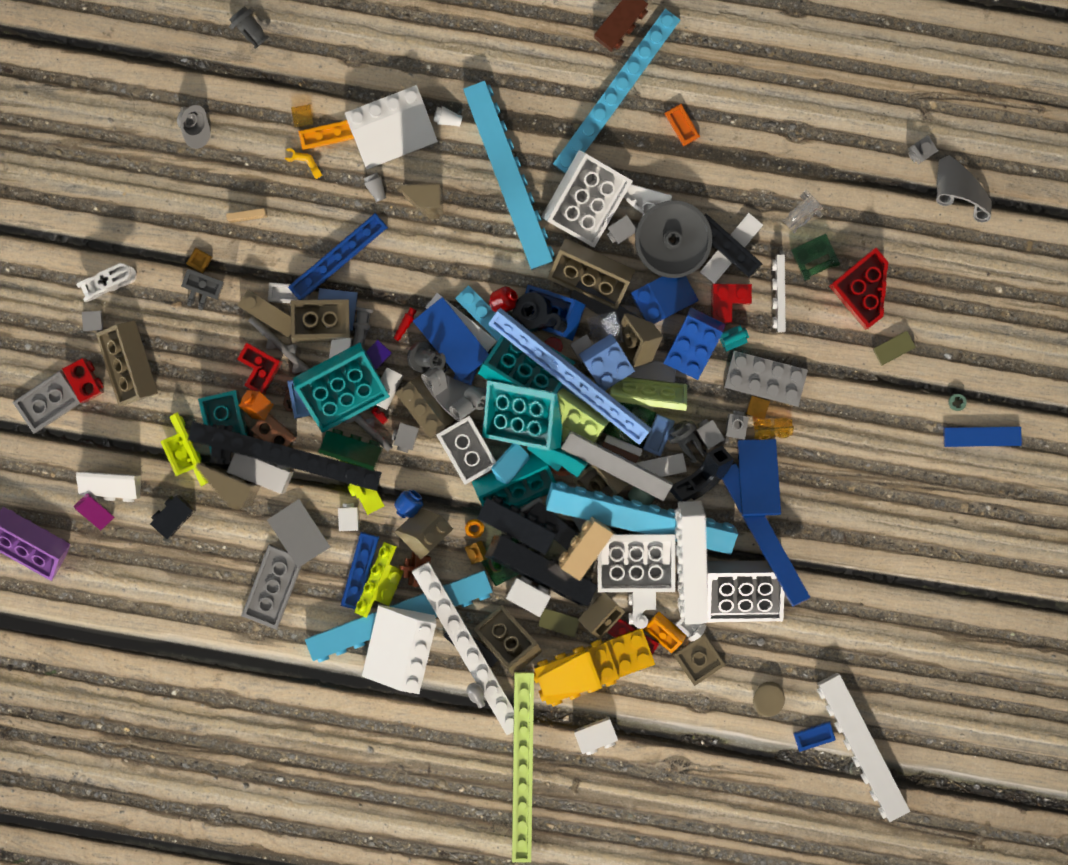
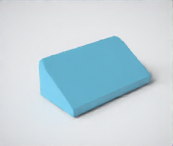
M512 444L491 469L498 481L508 484L529 461L530 456L520 445Z

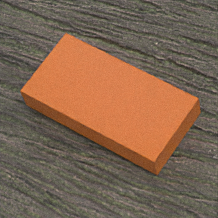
M682 104L664 113L683 147L700 138Z

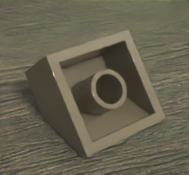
M628 313L624 314L615 336V340L632 367L652 363L663 338L661 332L652 322Z
M592 464L578 477L572 479L577 486L583 487L587 491H600L611 497L617 495L629 484Z
M421 508L414 517L405 521L395 533L422 559L453 528L441 515Z

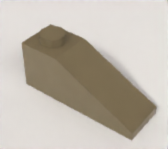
M247 290L237 306L289 338L291 335V316L252 291Z

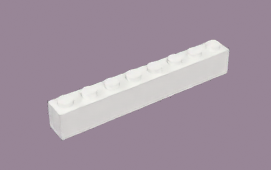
M835 673L818 682L819 688L816 690L821 699L825 698L828 704L825 707L829 715H834L837 721L834 725L839 734L843 733L845 737L843 742L847 750H852L854 756L851 758L856 767L860 766L863 772L860 775L865 785L869 783L872 789L869 793L874 802L878 801L880 805L878 810L882 818H887L891 822L909 813L910 810L840 674Z

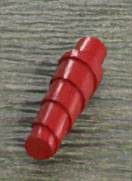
M410 307L407 314L405 313L394 339L399 341L407 328L413 322V317L417 310Z

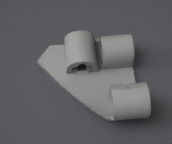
M950 155L939 159L936 183L937 203L942 206H949L954 202V197L966 200L974 204L973 217L977 222L989 221L991 218L992 201L977 179Z
M437 367L429 369L422 374V380L432 396L455 420L460 421L475 409L483 410L485 408L487 388L476 387L455 380Z

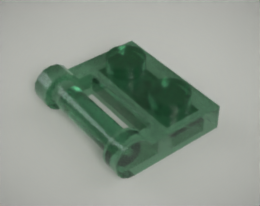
M826 234L790 250L804 281L832 266L835 268L840 265ZM826 254L829 255V260L808 270L806 269L805 264Z

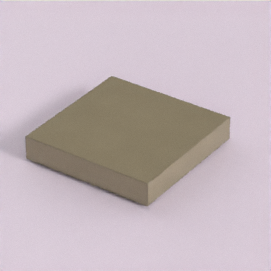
M705 633L697 640L689 642L673 653L694 686L726 665Z

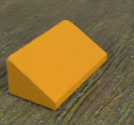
M659 611L650 619L648 625L643 628L671 654L686 638V634Z

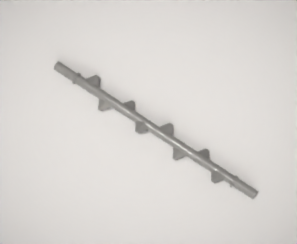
M252 316L248 320L262 333V336L268 339L266 349L278 348L294 363L292 368L293 374L310 369L295 355L296 344L286 346L256 317ZM357 414L344 421L345 423L355 421L372 439L379 442L387 452L393 447L379 434V431L377 432L373 428L374 418L364 420Z

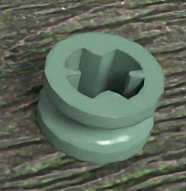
M961 394L952 395L948 401L949 407L955 411L963 410L967 404L966 398ZM955 397H959V400L962 399L959 408L952 404L955 401Z

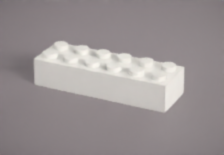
M701 501L678 502V509H675V521H677L675 535L678 544L676 545V556L678 557L676 569L679 578L677 580V590L679 592L677 600L680 618L684 617L685 624L708 623L705 512Z

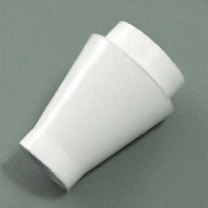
M442 106L436 108L433 122H437V125L460 127L463 116Z

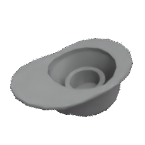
M200 105L181 107V111L177 116V124L182 131L186 144L194 149L202 148L209 141L211 134L204 108Z

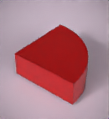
M377 406L371 410V413L382 424L389 420Z

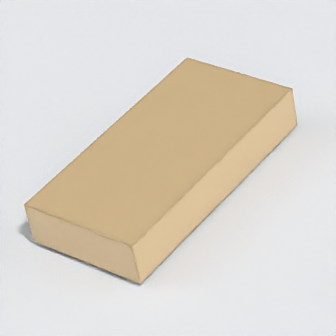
M262 208L227 213L226 217L230 223L267 218V210Z

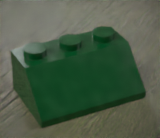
M332 428V431H326L318 453L373 471L377 470L383 447H379V442L369 440L367 443L361 441L362 437L354 434L348 437L343 435L344 431Z

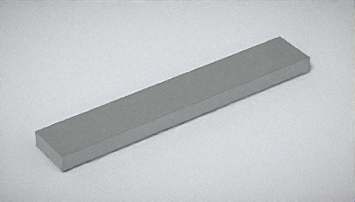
M573 431L569 432L561 446V449L664 501L673 486L672 482Z

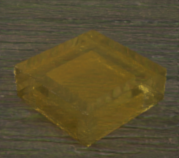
M311 105L291 107L294 127L314 124Z

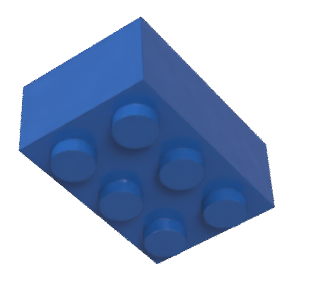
M690 308L666 355L664 364L698 380L726 324Z

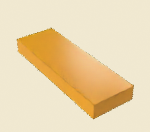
M347 120L298 131L302 150L354 139Z

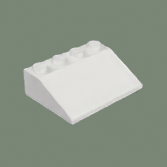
M417 85L345 112L346 120L366 170L438 142Z
M579 150L541 217L595 248L633 181Z
M613 534L598 555V592H675V534Z
M378 605L362 677L399 691L419 694L435 632V615Z

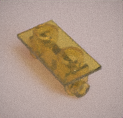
M771 419L753 422L755 430L754 439L764 440L770 437L787 438L792 436L794 430L792 419H774L775 425L772 426Z

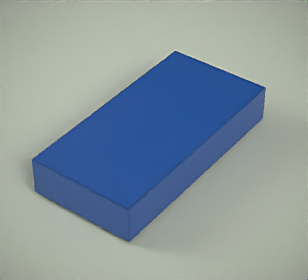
M830 721L793 733L799 752L836 740Z

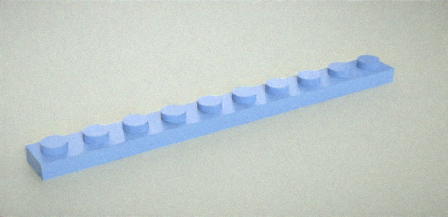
M500 308L489 322L492 328L636 443L641 444L652 430L648 425Z

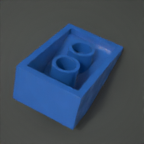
M662 276L630 294L643 319L653 324L699 301L686 276L679 278Z
M528 285L525 293L534 292L546 297L551 302L552 311L567 320V329L563 333L555 330L554 326L546 329L543 328L542 330L573 341L586 305L575 299Z

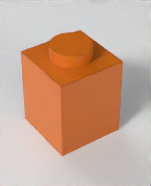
M247 390L238 406L252 419L265 421L274 404L261 392Z

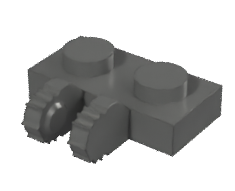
M187 269L181 287L191 290L187 305L192 306L196 293H200L202 298L198 304V309L203 310L208 297L216 300L219 299L225 282Z

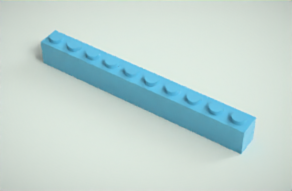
M485 81L463 89L529 266L531 270L550 264L553 262L552 258L555 255L552 247H547L545 240L548 239L545 228L541 229L538 223L541 221L538 210H533L532 204L535 202L531 192L527 193L525 186L528 184L525 175H520L518 168L521 165L518 157H513L511 150L514 149L512 141L505 136L504 132L507 131L504 120H499L498 114L501 112L497 102L493 103L491 96L494 95L490 84L486 85Z
M551 482L545 502L547 511L590 520L591 517H594L605 525L643 534H675V527H677L674 509L665 510L654 504L648 506L637 500L628 501L616 495L613 497L607 496L600 491L591 492L579 486L575 488L570 487L563 482ZM705 518L706 549L731 555L738 536L736 527L728 522L722 524L714 519Z
M485 570L443 585L454 606L461 605L462 608L473 604L472 600L479 598L481 601L491 597L490 593L493 592ZM424 593L389 606L432 614L437 618ZM377 611L368 614L367 618L360 617L306 638L305 642L312 660H318L320 663L330 659L328 655L336 653L338 656L346 653L349 647L354 646V649L364 646L365 641L371 638Z

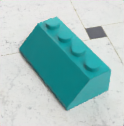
M535 454L529 455V461L508 484L498 481L492 472L472 481V485L482 506L490 495H497L503 498L506 504H514L521 507L538 497L547 495L551 482L556 483L548 464Z

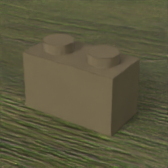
M603 592L583 612L578 621L600 640L623 616L625 611L610 596Z

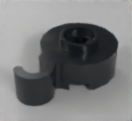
M530 292L525 293L516 301L515 308L513 309V318L530 332L537 333V331L543 328L546 329L553 326L555 330L561 333L567 329V320L552 311L551 302L546 297Z

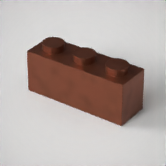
M621 0L594 34V39L610 52L614 49L618 50L624 43L623 37L626 34L630 35L636 28L635 22L638 19L642 20L648 13V10H646L648 3L644 0Z

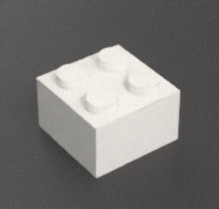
M517 576L506 595V599L540 617L551 598V594L548 593L549 589L541 585L537 587L528 578Z

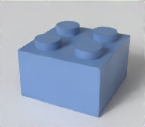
M612 334L579 353L593 379L604 391L635 372Z

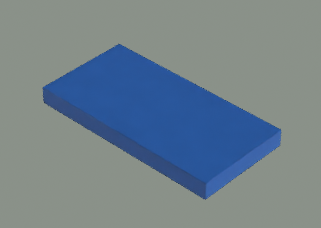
M443 297L413 320L439 354L443 353L445 355L446 363L461 381L483 364L489 355Z
M776 439L738 440L742 516L781 515Z

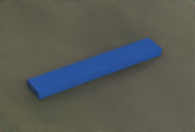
M374 213L289 285L288 288L298 300H304L388 227Z

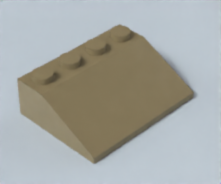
M210 462L196 464L195 467L224 501L228 502L227 506L238 510L253 505L260 485L227 472L228 470Z

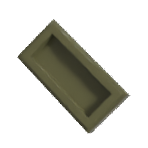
M905 331L873 348V351L882 366L916 348L908 331Z
M545 608L541 614L538 626L575 637L579 618Z

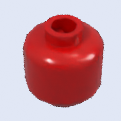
M501 287L492 292L489 305L494 312L501 308L507 313L515 308L518 295L510 287Z

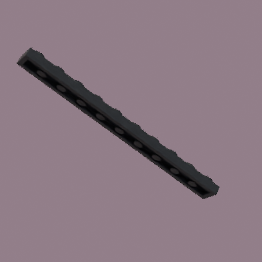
M192 421L187 439L377 491L382 473Z

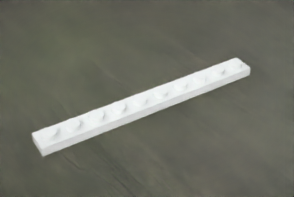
M428 561L412 570L414 577L475 682L481 686L485 699L506 735L514 732V707L431 564Z

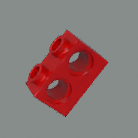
M82 358L62 369L80 403H85L104 393L102 389L104 385L99 377L96 378L93 372L95 367L90 360L87 361V359ZM79 366H82L85 370L84 375L81 377L76 373ZM88 383H91L94 388L90 394L85 390Z

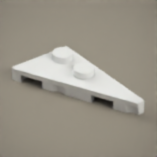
M634 184L630 185L624 195L626 201L641 212L642 215L656 204L671 201L673 195Z

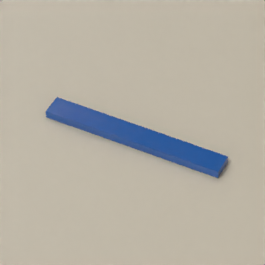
M735 463L731 465L722 481L742 515L739 468ZM765 515L742 516L792 607L810 599V595Z

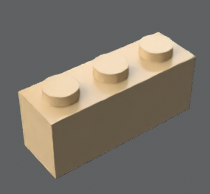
M594 517L584 522L580 534L574 536L570 542V548L559 557L560 568L579 581L614 534L611 528Z

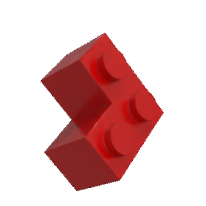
M752 284L711 285V317L724 324L732 323V305L752 304Z
M249 343L245 344L237 360L253 368L244 386L265 395L283 362Z

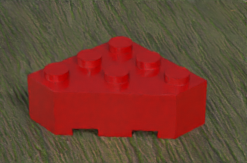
M877 248L868 252L829 285L831 290L865 330L872 327L884 316L888 261Z

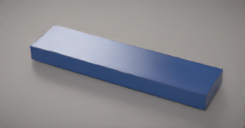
M1021 427L943 428L944 447L1022 446Z
M365 532L360 533L340 606L356 609V604L363 593L364 585L368 581L379 536Z

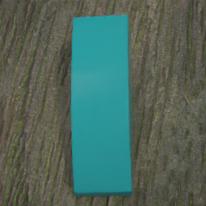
M533 447L527 448L557 472L564 467L576 477L589 464L561 448L551 451Z

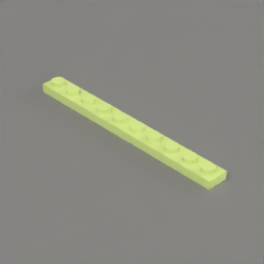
M514 672L512 862H531L534 672Z

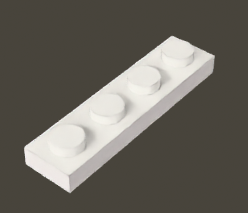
M776 255L775 259H772V271H775V278L772 279V290H775V298H772V309H776V317L772 318V327L776 328V333L786 332L785 255Z

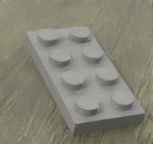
M733 351L724 388L799 407L808 370Z

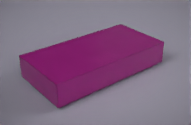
M88 493L74 505L75 510L100 531L115 518L111 512Z

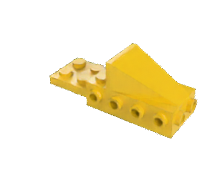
M637 629L607 641L596 640L591 642V646L586 648L580 646L572 649V653H560L555 655L553 660L548 661L544 659L537 662V665L534 666L535 684H540L541 690L538 692L542 702L546 700L547 705L556 706L563 703L562 700L569 697L572 700L580 697L582 692L588 691V693L597 691L604 684L606 687L616 684V680L620 679V677L655 665L643 629Z

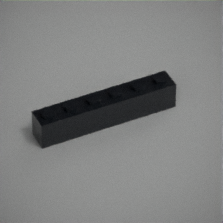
M502 533V535L493 536L485 557L580 606H589L598 586L592 583L591 578L583 576L579 581L562 570L559 561L554 559L548 560L544 558L545 554L536 550L534 552L529 550L528 545L518 542V544L513 542V538L509 535Z

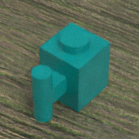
M741 325L724 331L720 337L724 351L727 352L748 343L747 338H749L746 328H742Z

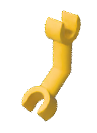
M291 148L286 149L287 152L293 153L291 158H285L286 161H306L315 179L323 176L311 154L295 152Z

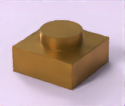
M482 540L464 547L472 565L488 559L485 557L486 550Z

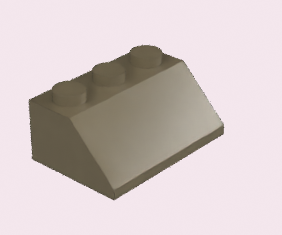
M422 374L395 393L430 439L456 421L432 396L422 380Z

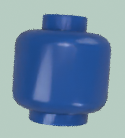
M412 489L403 491L394 504L397 509L396 513L402 518L414 517L423 506L422 496Z

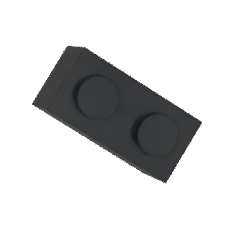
M180 495L169 497L164 503L166 507L162 511L158 510L151 517L153 521L150 525L166 539H170L196 511Z

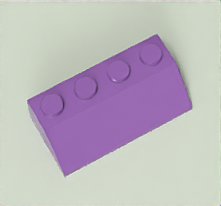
M3 507L0 510V553L52 581L67 556L70 544L64 539L51 534L48 530L35 525L30 520L17 515L14 511Z

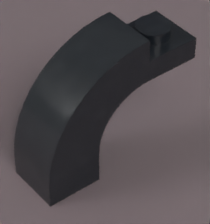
M723 446L708 452L700 468L689 477L673 484L670 492L678 502H686L691 498L693 500L700 498L717 485L726 475L734 461L733 457Z

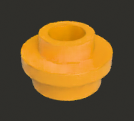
M471 519L466 523L465 532L471 538H478L484 532V525L478 519ZM472 525L478 526L477 532L471 530Z

